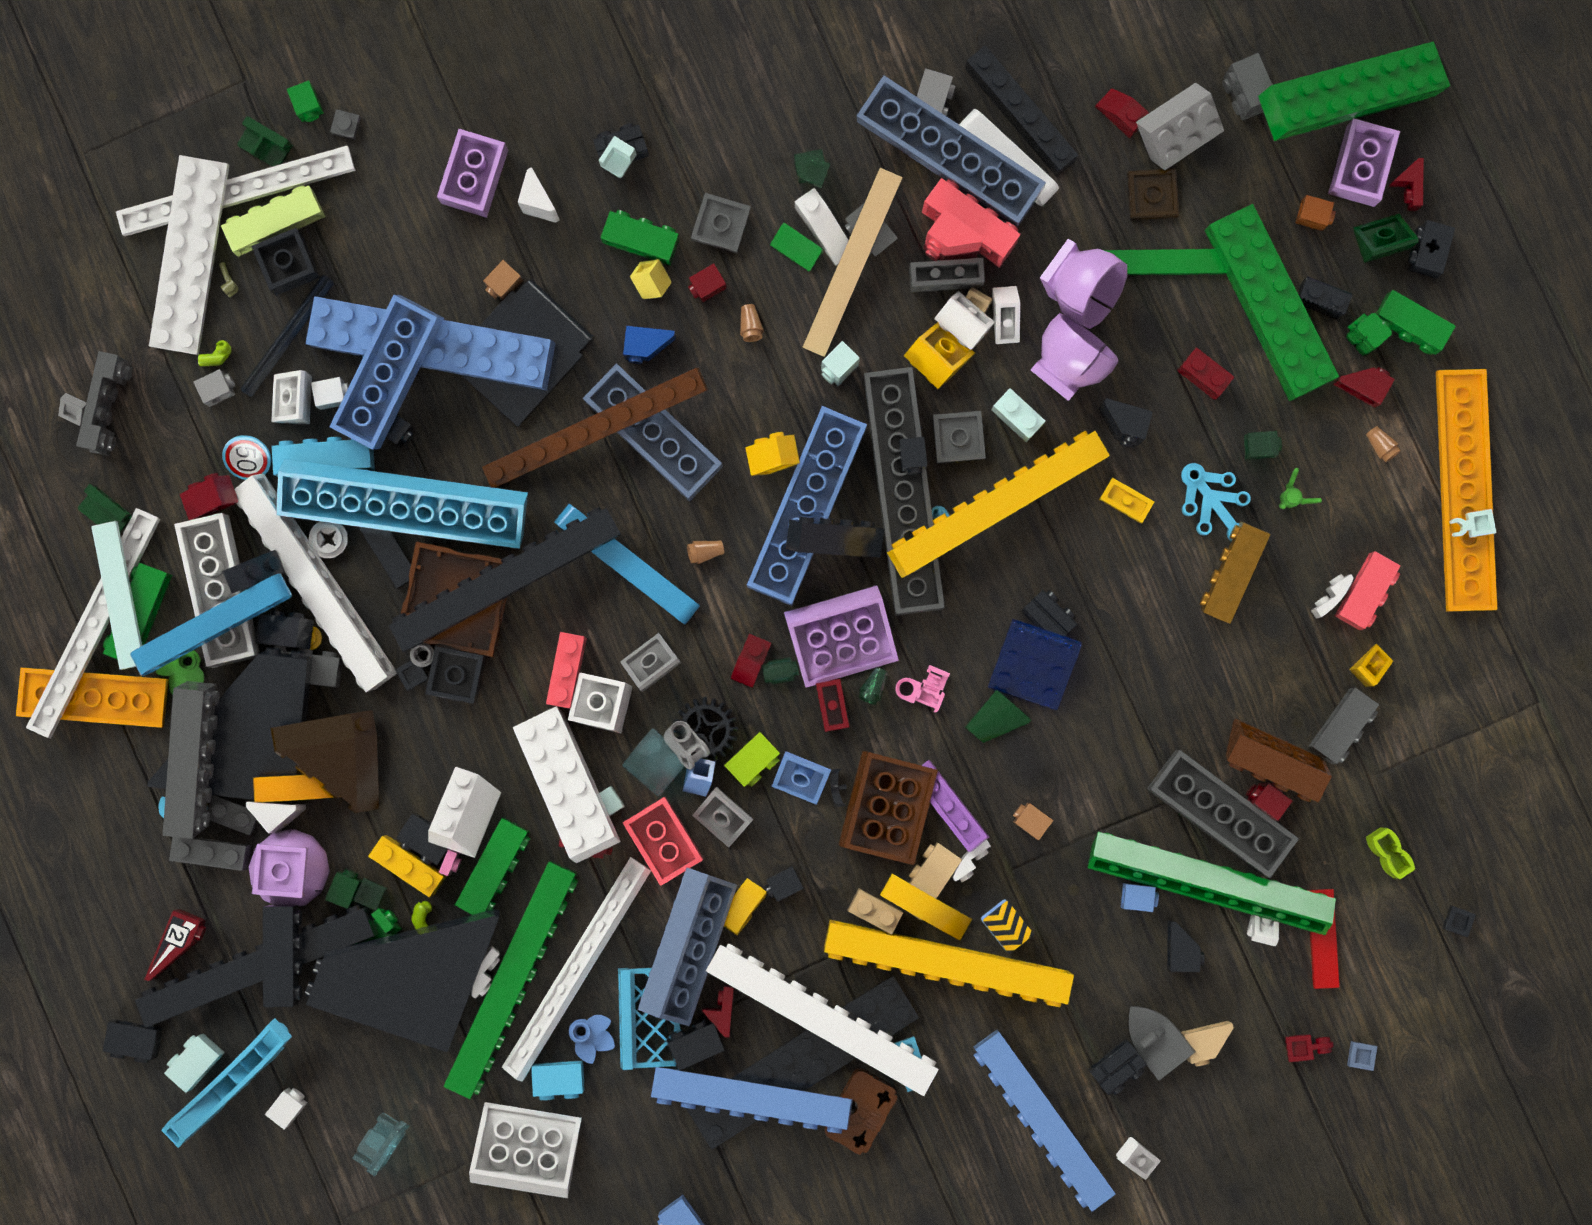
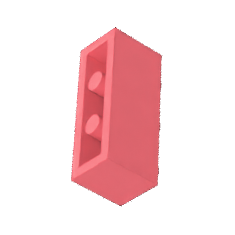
M1376 551L1369 553L1338 608L1335 617L1358 630L1366 629V627L1370 628L1377 615L1374 613L1377 607H1381L1388 597L1387 589L1390 585L1393 586L1399 578L1400 573L1397 571L1400 565Z
M560 632L546 704L571 708L581 670L586 637Z

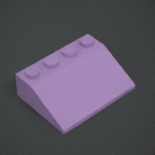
M878 586L784 612L805 687L899 661Z

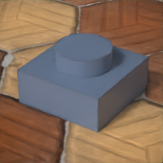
M1351 1041L1347 1066L1374 1071L1377 1046Z

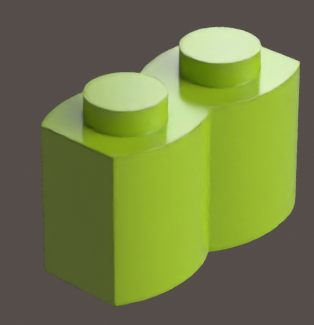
M1380 827L1366 836L1370 850L1380 857L1381 866L1389 876L1402 879L1415 870L1412 858L1406 851L1401 849L1400 840L1392 830Z

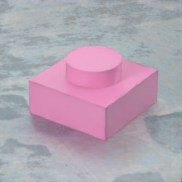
M448 849L439 873L446 876L451 875L452 872L456 873L462 861L459 858L460 853Z

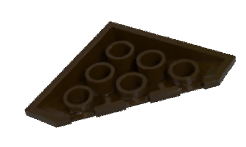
M372 710L270 728L275 753L281 758L287 756L296 763L295 768L309 779L315 777L323 783L322 789L334 798L338 799L341 797L350 804L348 808L351 811L360 813L379 809L377 732Z

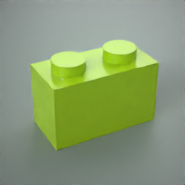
M759 732L724 766L744 787L747 784L752 787L762 778L759 773L765 767L770 770L780 761L777 758L780 753Z

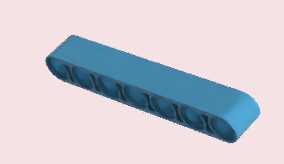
M568 504L554 523L563 530H566L567 527L565 525L571 521L579 519L581 522L588 517L571 504ZM616 539L591 551L684 625L700 607L694 600Z
M281 573L273 575L135 649L130 653V656L140 675L145 676L286 601L292 594Z

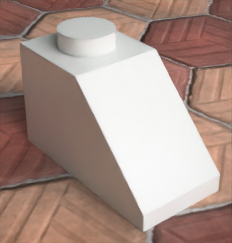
M1017 286L992 288L995 343L1020 342V299Z

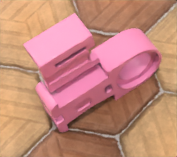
M929 665L927 669L929 675L927 680L923 679L922 682L924 684L922 687V683L911 678H903L897 682L895 691L899 698L913 704L915 701L934 708V712H937L945 696L944 692H941V695H939L940 690L943 691L950 673ZM931 671L942 675V677L931 673ZM901 683H911L913 685V693L909 696L902 695L899 690Z

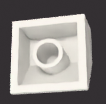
M579 672L568 720L621 733L633 686L625 682Z

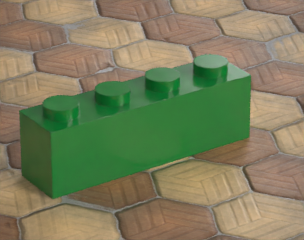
M139 563L138 567H134L131 573L130 580L132 582L130 586L143 646L147 641L173 575ZM111 632V635H107L104 640L103 648L105 650L103 654L117 659L113 633Z
M501 818L455 906L472 915L494 909L496 903L493 900L496 894L501 895L507 885V881L504 880L508 872L513 873L519 862L516 859L519 851H525L531 838L527 837L530 833L529 830L506 818Z

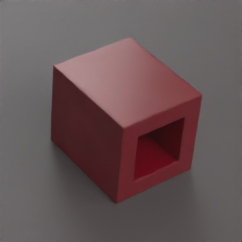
M714 263L689 277L691 285L688 286V289L694 299L699 297L702 303L727 289L726 283Z

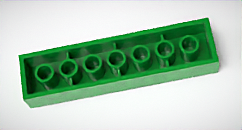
M1433 41L1274 84L1258 95L1273 139L1277 141L1349 121L1353 118H1360L1435 97L1450 87Z
M1251 204L1210 224L1204 231L1227 272L1226 275L1289 402L1338 378L1339 375L1254 205Z

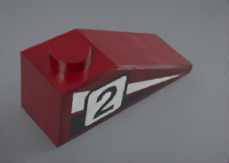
M181 909L173 910L144 980L151 981L156 979L195 945L198 940L201 941L206 932V927L204 926L206 919Z

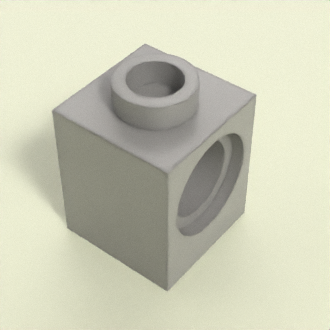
M220 369L194 381L203 403L208 407L235 395L233 390L235 383L231 375L224 373Z

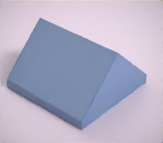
M785 751L772 787L817 805L831 769Z

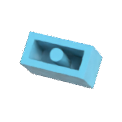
M583 1061L533 1064V1097L539 1096L540 1100H552L554 1095H564L565 1099L578 1098L579 1094H582L585 1090Z

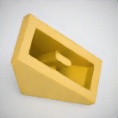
M1375 644L1349 670L1365 687H1371L1378 684L1393 660Z

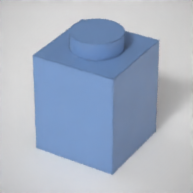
M701 758L695 763L693 769H687L683 791L706 797L712 783L715 761Z
M1123 883L1121 908L1153 912L1154 907L1158 906L1159 893L1155 892L1156 887Z

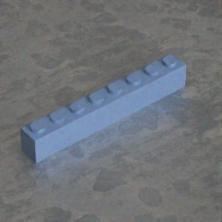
M995 1030L973 1046L977 1051L974 1057L981 1067L986 1064L990 1069L991 1073L988 1076L996 1087L999 1085L1003 1087L1006 1093L1002 1096L1009 1106L1015 1105L1020 1111L1017 1117L1025 1127L1030 1125L1035 1132L1031 1136L1039 1147L1044 1145L1049 1151L1046 1157L1054 1168L1059 1165L1064 1172L1061 1178L1068 1188L1074 1186L1078 1194L1075 1197L1083 1208L1088 1206L1091 1211H1094L1113 1197L1115 1192L1000 1032Z
M656 1067L651 1097L657 1098V1103L671 1105L672 1101L681 1102V1107L695 1109L696 1105L706 1106L705 1111L720 1113V1109L730 1110L729 1115L744 1117L745 1113L754 1114V1119L768 1121L769 1117L779 1118L778 1123L793 1125V1121L803 1122L804 1128L817 1130L818 1125L827 1126L828 1132L842 1134V1129L847 1130L849 1127L853 1099L661 1067Z

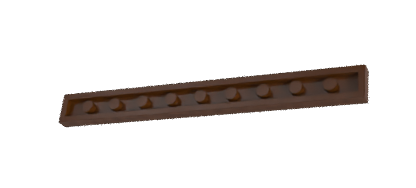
M694 368L483 466L482 469L491 488H496L707 391L708 388L699 368Z

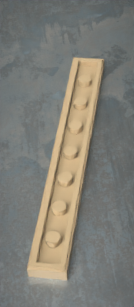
M882 168L879 169L803 348L825 357L902 180L901 176Z

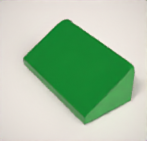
M786 223L781 225L770 244L771 247L809 272L823 253V248Z

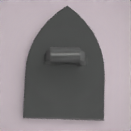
M1130 1007L1129 1031L1133 1045L1158 1080H1161L1196 1052L1179 1029L1167 1017L1148 1008Z

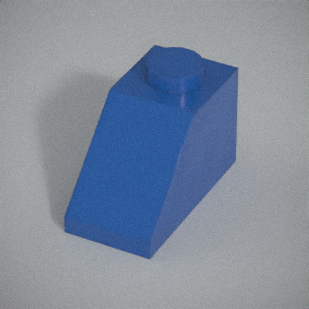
M626 326L624 358L634 364H643V361L651 360L675 340V331Z

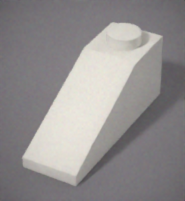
M813 188L795 201V210L832 262L837 266L849 240L816 189Z

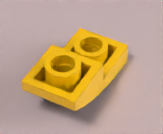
M747 878L733 897L724 927L738 935L752 918V913L767 896V892Z

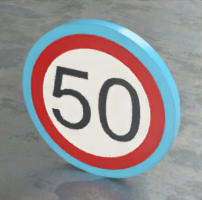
M247 435L236 436L230 439L223 449L222 459L225 467L230 473L240 479L247 480L250 476L257 474L265 475L270 468L271 454L266 445L255 437Z

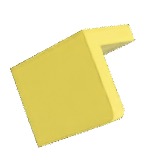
M659 259L640 262L630 275L642 299L662 297L671 284V280Z

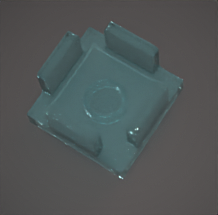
M383 1112L378 1116V1122L374 1128L368 1130L357 1148L358 1151L352 1158L368 1168L367 1172L373 1176H376L384 1168L410 1127L403 1121L398 1122Z

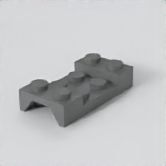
M98 351L76 444L77 447L88 449L91 453L110 456V452L114 450L116 445L115 433L106 429L112 420V412H110L112 402L116 401L118 394L116 385L126 386L127 381H130L133 371L131 363L118 355Z

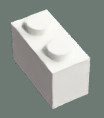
M959 291L948 300L934 318L939 322L943 330L952 333L962 346L968 347L970 350L980 342L995 323Z

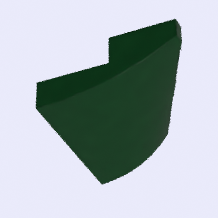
M996 690L964 728L984 743L1028 724L1031 719Z

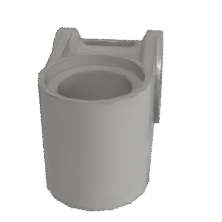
M684 721L673 723L664 733L666 744L673 750L687 769H693L699 759L710 754L707 745ZM673 730L680 731L682 739H677L673 734Z

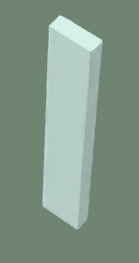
M117 521L91 527L119 669L123 670L136 667L130 653L141 647L142 642Z

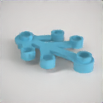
M1197 463L1186 465L1181 473L1182 481L1187 485L1182 513L1186 516H1192L1197 512L1195 496L1198 489L1203 495L1200 522L1196 527L1197 532L1204 536L1212 531L1210 517L1211 509L1213 508L1228 528L1227 537L1232 542V539L1229 538L1234 525L1239 526L1240 523H1236L1220 501L1236 503L1238 506L1243 507L1249 504L1251 500L1249 493L1241 491L1237 494L1211 490L1206 482L1221 483L1224 487H1231L1236 482L1235 475L1231 472L1224 474L1205 472L1204 468ZM1191 471H1196L1198 473L1197 479H1192L1190 477ZM1225 476L1231 477V484H1226L1224 482ZM1240 495L1246 496L1247 500L1245 503L1239 501ZM1187 504L1193 506L1194 510L1192 513L1186 511L1185 507ZM1201 524H1206L1208 526L1207 532L1201 531Z

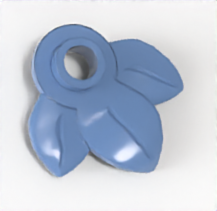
M593 1015L588 1020L577 1019L570 1025L569 1036L575 1042V1052L586 1063L593 1064L596 1051H608L615 1047L613 1037L606 1031L611 1023L609 1018L603 1015ZM584 1027L586 1029V1034L579 1035L577 1033V1028Z

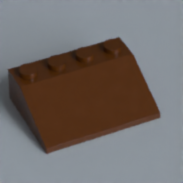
M1236 718L1234 719L1226 752V758L1230 762L1229 765L1239 771L1246 769L1253 772L1252 776L1261 781L1268 779L1275 782L1274 785L1285 792H1288L1289 789L1297 792V796L1307 802H1311V800L1320 801L1332 777L1324 758Z
M862 751L839 846L914 865L938 770Z

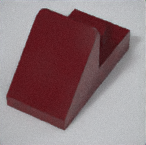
M1418 158L1389 185V187H1407L1404 191V203H1407V211H1417L1423 206L1424 158Z
M749 634L730 679L753 688L772 643Z
M724 985V991L719 990L717 1005H722V1009L702 1008L705 1015L714 1023L715 1027L724 1037H729L734 994V987L731 985Z

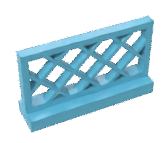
M618 968L620 1067L623 1070L675 1066L673 1060L664 1061L658 1055L667 1045L666 1041L656 1052L646 1044L647 1040L655 1032L662 1039L667 1040L658 1031V1028L666 1020L662 1019L654 1027L645 1019L648 1015L647 1013L641 1015L635 1009V1003L643 995L645 988L641 991L635 985L634 974H646L649 977L652 968ZM635 989L639 992V994L636 997ZM635 1013L640 1017L637 1021L635 1019ZM642 1020L652 1028V1031L643 1040L636 1035V1027ZM670 1021L674 1025V1032L680 1030L679 1023ZM636 1038L641 1042L637 1047ZM644 1045L653 1055L646 1062H637L636 1052ZM655 1057H657L660 1061H652V1060H653Z

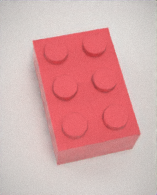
M663 797L623 822V825L660 886L686 871V868H691L704 859L667 797Z

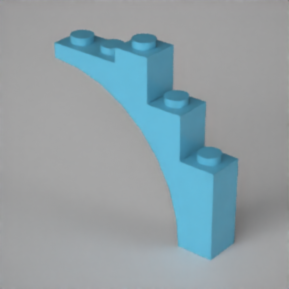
M273 1019L221 1074L166 1123L162 1129L163 1133L178 1148L184 1144L284 1049L285 1044L292 1037L288 1028L283 1023Z

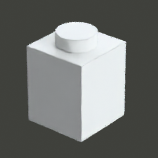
M340 377L312 382L315 406L320 410L340 406L349 388L348 383H344V380Z
M288 1087L280 1094L265 1115L285 1130L308 1102L304 1100L305 1096L295 1088L291 1090Z

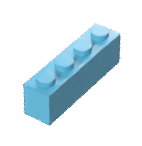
M329 437L327 442H318V439H304L302 444H294L293 441H280L279 445L272 446L273 475L277 477L278 470L284 459L368 471L375 470L374 451L353 439L342 440L341 437Z

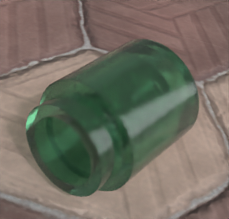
M791 657L770 660L767 664H762L765 683H772L774 685L795 681V676L799 675L797 661H792Z

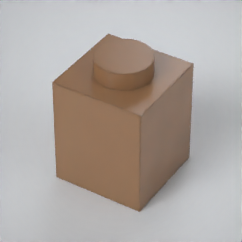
M502 260L483 281L487 286L485 291L495 300L499 297L503 301L511 291H514L523 282V279Z
M1027 803L1025 806L1021 804L1013 814L1016 818L1013 823L1036 840H1040L1053 822L1051 818L1030 803Z

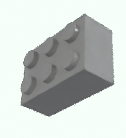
M1194 83L1136 122L1150 159L1164 170L1224 131L1211 93L1197 83Z

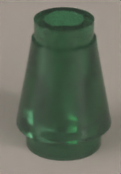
M875 667L874 671L859 689L860 694L858 697L871 705H876L878 701H881L888 673L881 668Z

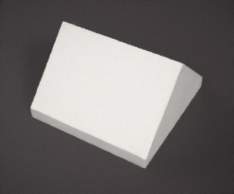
M532 167L527 169L518 199V204L523 214L555 223L558 222L559 217L535 172Z
M299 370L274 375L271 422L310 424L312 376L306 371Z
M246 802L247 809L268 833L281 831L306 810V805Z

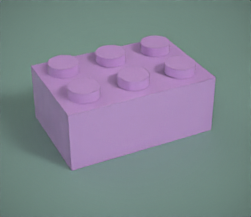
M1353 118L1345 130L1328 194L1375 207L1382 200L1400 131Z
M458 129L437 195L440 203L487 218L508 153L505 142Z

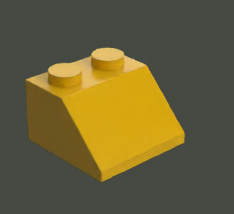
M937 322L915 341L904 356L931 384L939 389L975 352L968 347L962 346L952 333L943 330L939 322Z

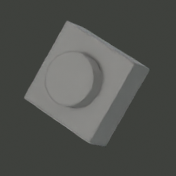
M65 393L60 399L58 416L80 426L86 402Z

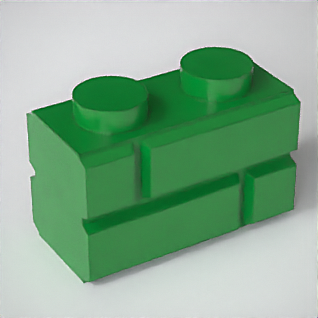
M1364 313L1347 327L1350 332L1346 334V338L1352 345H1356L1357 351L1362 356H1366L1392 335V331L1386 324H1382V320L1376 313H1371L1369 316Z

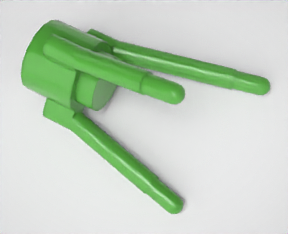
M1298 468L1294 469L1289 482L1286 484V490L1280 496L1281 503L1279 507L1281 509L1286 507L1293 508L1299 504L1322 502L1321 498H1302L1301 491L1294 488L1293 485L1299 472Z

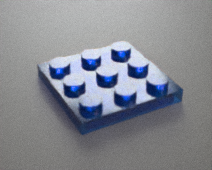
M1012 619L988 687L1058 710L1082 642Z

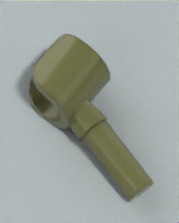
M220 263L219 266L226 280V283L220 287L225 294L231 297L238 292L239 288L231 279L225 263Z

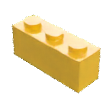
M388 835L382 836L368 857L426 896H434L447 876L439 873V870L433 865L430 866L423 862L415 853H410L399 845L400 843Z

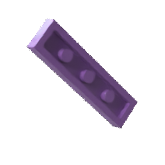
M930 760L926 761L922 765L925 767L936 769V767ZM938 771L930 803L967 851L972 852L986 841L989 836Z

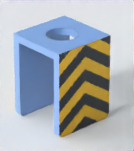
M1006 900L999 902L981 917L982 922L1008 954L1012 953L1034 935Z

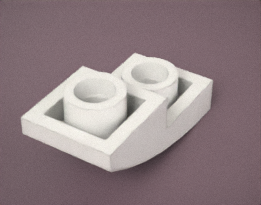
M1340 574L1329 581L1331 586L1325 590L1331 598L1327 595L1315 602L1317 607L1311 610L1316 619L1327 614L1344 597L1354 579L1351 574L1345 577Z
M987 840L972 852L967 851L961 858V863L951 876L954 881L960 879L961 882H964L974 875L972 870L976 867L971 859L975 858L977 861L989 853L987 849L991 845Z
M492 945L485 953L471 990V996L475 999L479 994L483 996L489 990L491 976L485 971L487 969L491 971L500 960L497 958L499 951Z

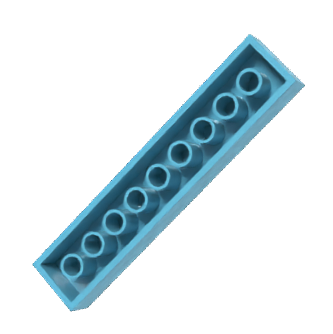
M284 459L278 470L276 515L520 549L524 536L528 493Z

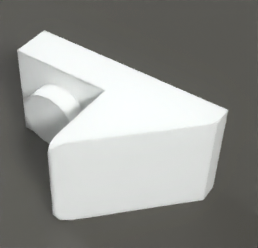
M1251 915L1247 935L1252 936V941L1276 947L1279 940V922Z
M1132 1137L1125 1142L1116 1154L1119 1161L1145 1180L1161 1161Z

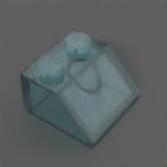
M654 728L650 730L622 765L658 797L661 796L685 768L677 755L666 744L664 737Z

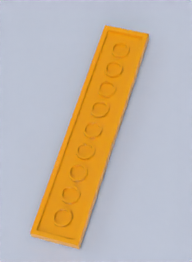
M1487 370L1436 371L1446 612L1497 610L1494 534L1470 538L1467 531L1462 536L1452 537V533L1460 531V525L1449 523L1450 520L1455 518H1462L1466 521L1465 514L1492 509L1493 513Z

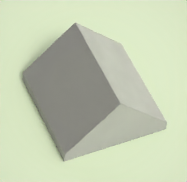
M658 633L624 658L621 664L640 691L644 692L681 664V661Z
M718 787L712 791L692 815L728 848L753 821L749 814Z

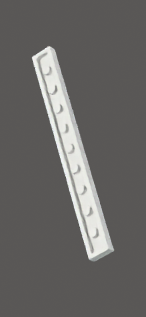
M348 146L228 179L223 208L356 171ZM173 195L116 211L122 235L128 236L167 225L169 223Z
M138 508L135 509L121 537L129 581L134 567H137L160 521L158 517ZM102 578L26 726L27 729L51 739L110 621Z
M631 857L503 1064L502 1068L516 1080H524L650 874L651 870Z

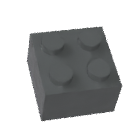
M1256 53L1231 64L1222 81L1225 92L1227 94L1230 93L1232 97L1233 110L1237 116L1240 115L1242 121L1263 112L1258 95L1273 85L1259 53Z

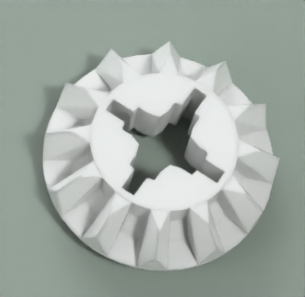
M320 521L311 529L309 542L320 557L335 558L343 553L348 544V533L341 524ZM323 532L327 535L333 533L334 537L332 539L336 546L329 543L323 545L325 538L321 533Z

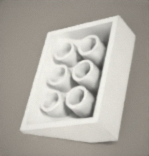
M485 1102L469 1172L470 1182L568 1198L581 1118Z

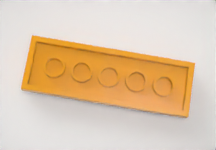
M21 668L16 716H32L55 670ZM83 673L60 720L164 728L169 679Z

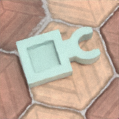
M1492 509L1465 514L1466 521L1462 518H1455L1449 521L1450 524L1457 523L1460 525V531L1452 533V537L1462 536L1467 531L1470 538L1496 533Z

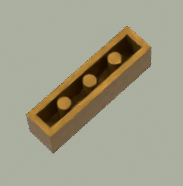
M1241 521L1239 526L1234 525L1229 537L1232 539L1229 548L1225 547L1219 559L1222 561L1219 570H1214L1209 583H1212L1209 593L1205 591L1201 598L1202 612L1229 624L1231 623L1271 534Z

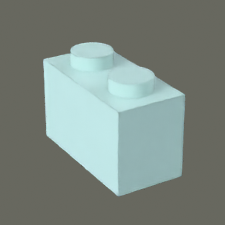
M841 341L822 361L821 370L823 373L821 375L831 385L835 383L839 386L858 367L860 358Z
M1009 389L991 409L1025 442L1045 423V420L1012 389Z
M204 1033L197 1037L191 1036L183 1045L186 1048L180 1056L178 1054L174 1055L167 1063L169 1068L164 1074L185 1093L191 1091L225 1053Z

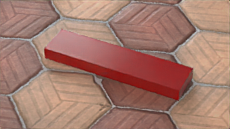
M1334 889L1307 890L1334 898ZM1334 910L1333 924L1326 935L1310 931L1314 989L1339 988Z

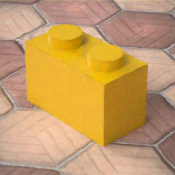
M783 432L772 433L769 435L770 439L754 440V445L746 447L751 476L771 474L799 464L794 435L784 436Z

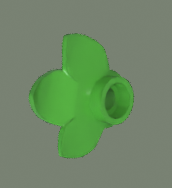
M194 650L156 670L158 675L169 676L171 694H173L175 687L186 681L204 683V673L199 667L201 662L200 656ZM187 657L192 658V664L189 666L185 664Z

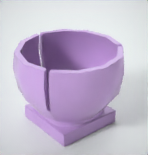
M1067 239L1040 279L1048 296L1058 302L1061 312L1073 322L1090 329L1101 323L1111 312L1110 309L1102 306L1090 297L1092 296L1113 309L1127 279V264L1114 254L1101 249L1079 251L1076 243Z
M1059 313L1049 323L1042 336V358L1033 366L1031 371L1069 401L1079 388L1100 383L1117 365L1118 358L1092 332L1084 326L1073 322L1066 315Z
M295 829L272 833L260 844H257L249 864L251 885H253L252 894L260 895L265 902L273 905H307L322 892L321 890L324 889L330 872L327 853L313 836Z

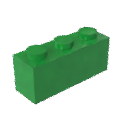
M617 210L616 213L609 212L601 235L603 244L651 260L659 259L661 263L671 265L679 242V234L675 233L676 230L666 225H662V228L654 226L652 221L645 218H639V220L630 218V214L621 210Z
M1394 290L1386 295L1376 312L1382 320V324H1386L1390 330L1398 333L1400 339L1408 343L1414 342L1420 346L1419 349L1429 355H1436L1443 350L1456 327L1454 324Z

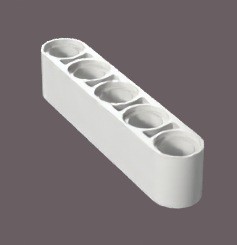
M973 109L959 124L1046 182L1045 188L1035 203L1043 206L1058 191L1059 186L981 112Z

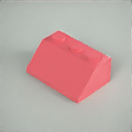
M944 209L928 231L923 249L926 250L925 254L934 261L975 258L980 252L985 237Z

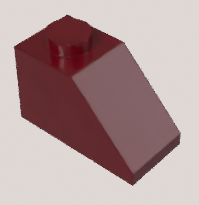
M1113 88L1095 105L1102 114L1129 138L1139 130L1136 122L1149 114L1133 97Z
M1373 367L1341 376L1335 380L1333 385L1376 408L1383 402L1395 379L1390 377V373L1385 369Z

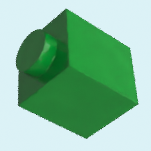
M309 80L287 89L296 115L301 122L314 121L319 118V115L324 113L315 89Z

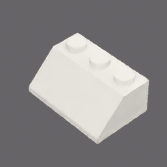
M455 767L428 830V842L475 858L501 792L480 775Z

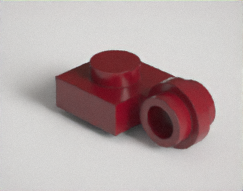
M1310 1034L1285 1037L1288 1062L1314 1060L1313 1050L1317 1049V1054L1331 1053L1334 1044L1330 1037L1315 1038L1316 1043L1312 1044Z

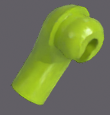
M224 340L217 342L216 349L212 354H199V366L222 365L231 354V347L228 342Z
M428 901L418 902L414 907L411 920L415 929L428 926L425 919L427 914L432 911V906Z

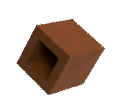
M1306 195L1301 200L1295 223L1323 231L1328 225L1333 223L1336 211L1332 210L1334 202Z

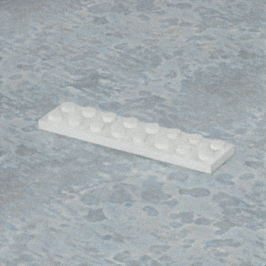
M179 155L149 347L199 355L229 171V164Z

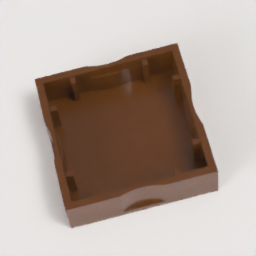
M416 542L409 572V589L403 602L401 614L405 612L407 616L415 612L414 607L424 601H427L429 604L437 600L436 595L446 589L452 592L459 588L457 585L459 582L468 577L471 580L481 576L479 572L492 565L493 568L500 566L502 559L479 554L472 555L457 552L450 548ZM507 597L424 643L495 658Z

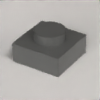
M336 109L330 133L355 140L361 120L360 115Z

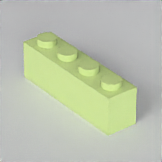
M299 186L285 197L277 196L263 207L255 206L241 217L233 216L227 219L226 224L221 225L232 252L239 257L252 251V245L291 229L305 227L324 218L325 215L310 186Z

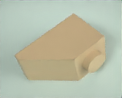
M1229 1021L1182 1031L1183 1036L1196 1051L1187 1061L1191 1064L1195 1063V1066L1209 1064V1059H1214L1218 1055L1233 1030V1024Z

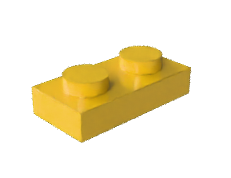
M1111 478L1099 499L1139 523H1143L1154 504V501L1114 478Z

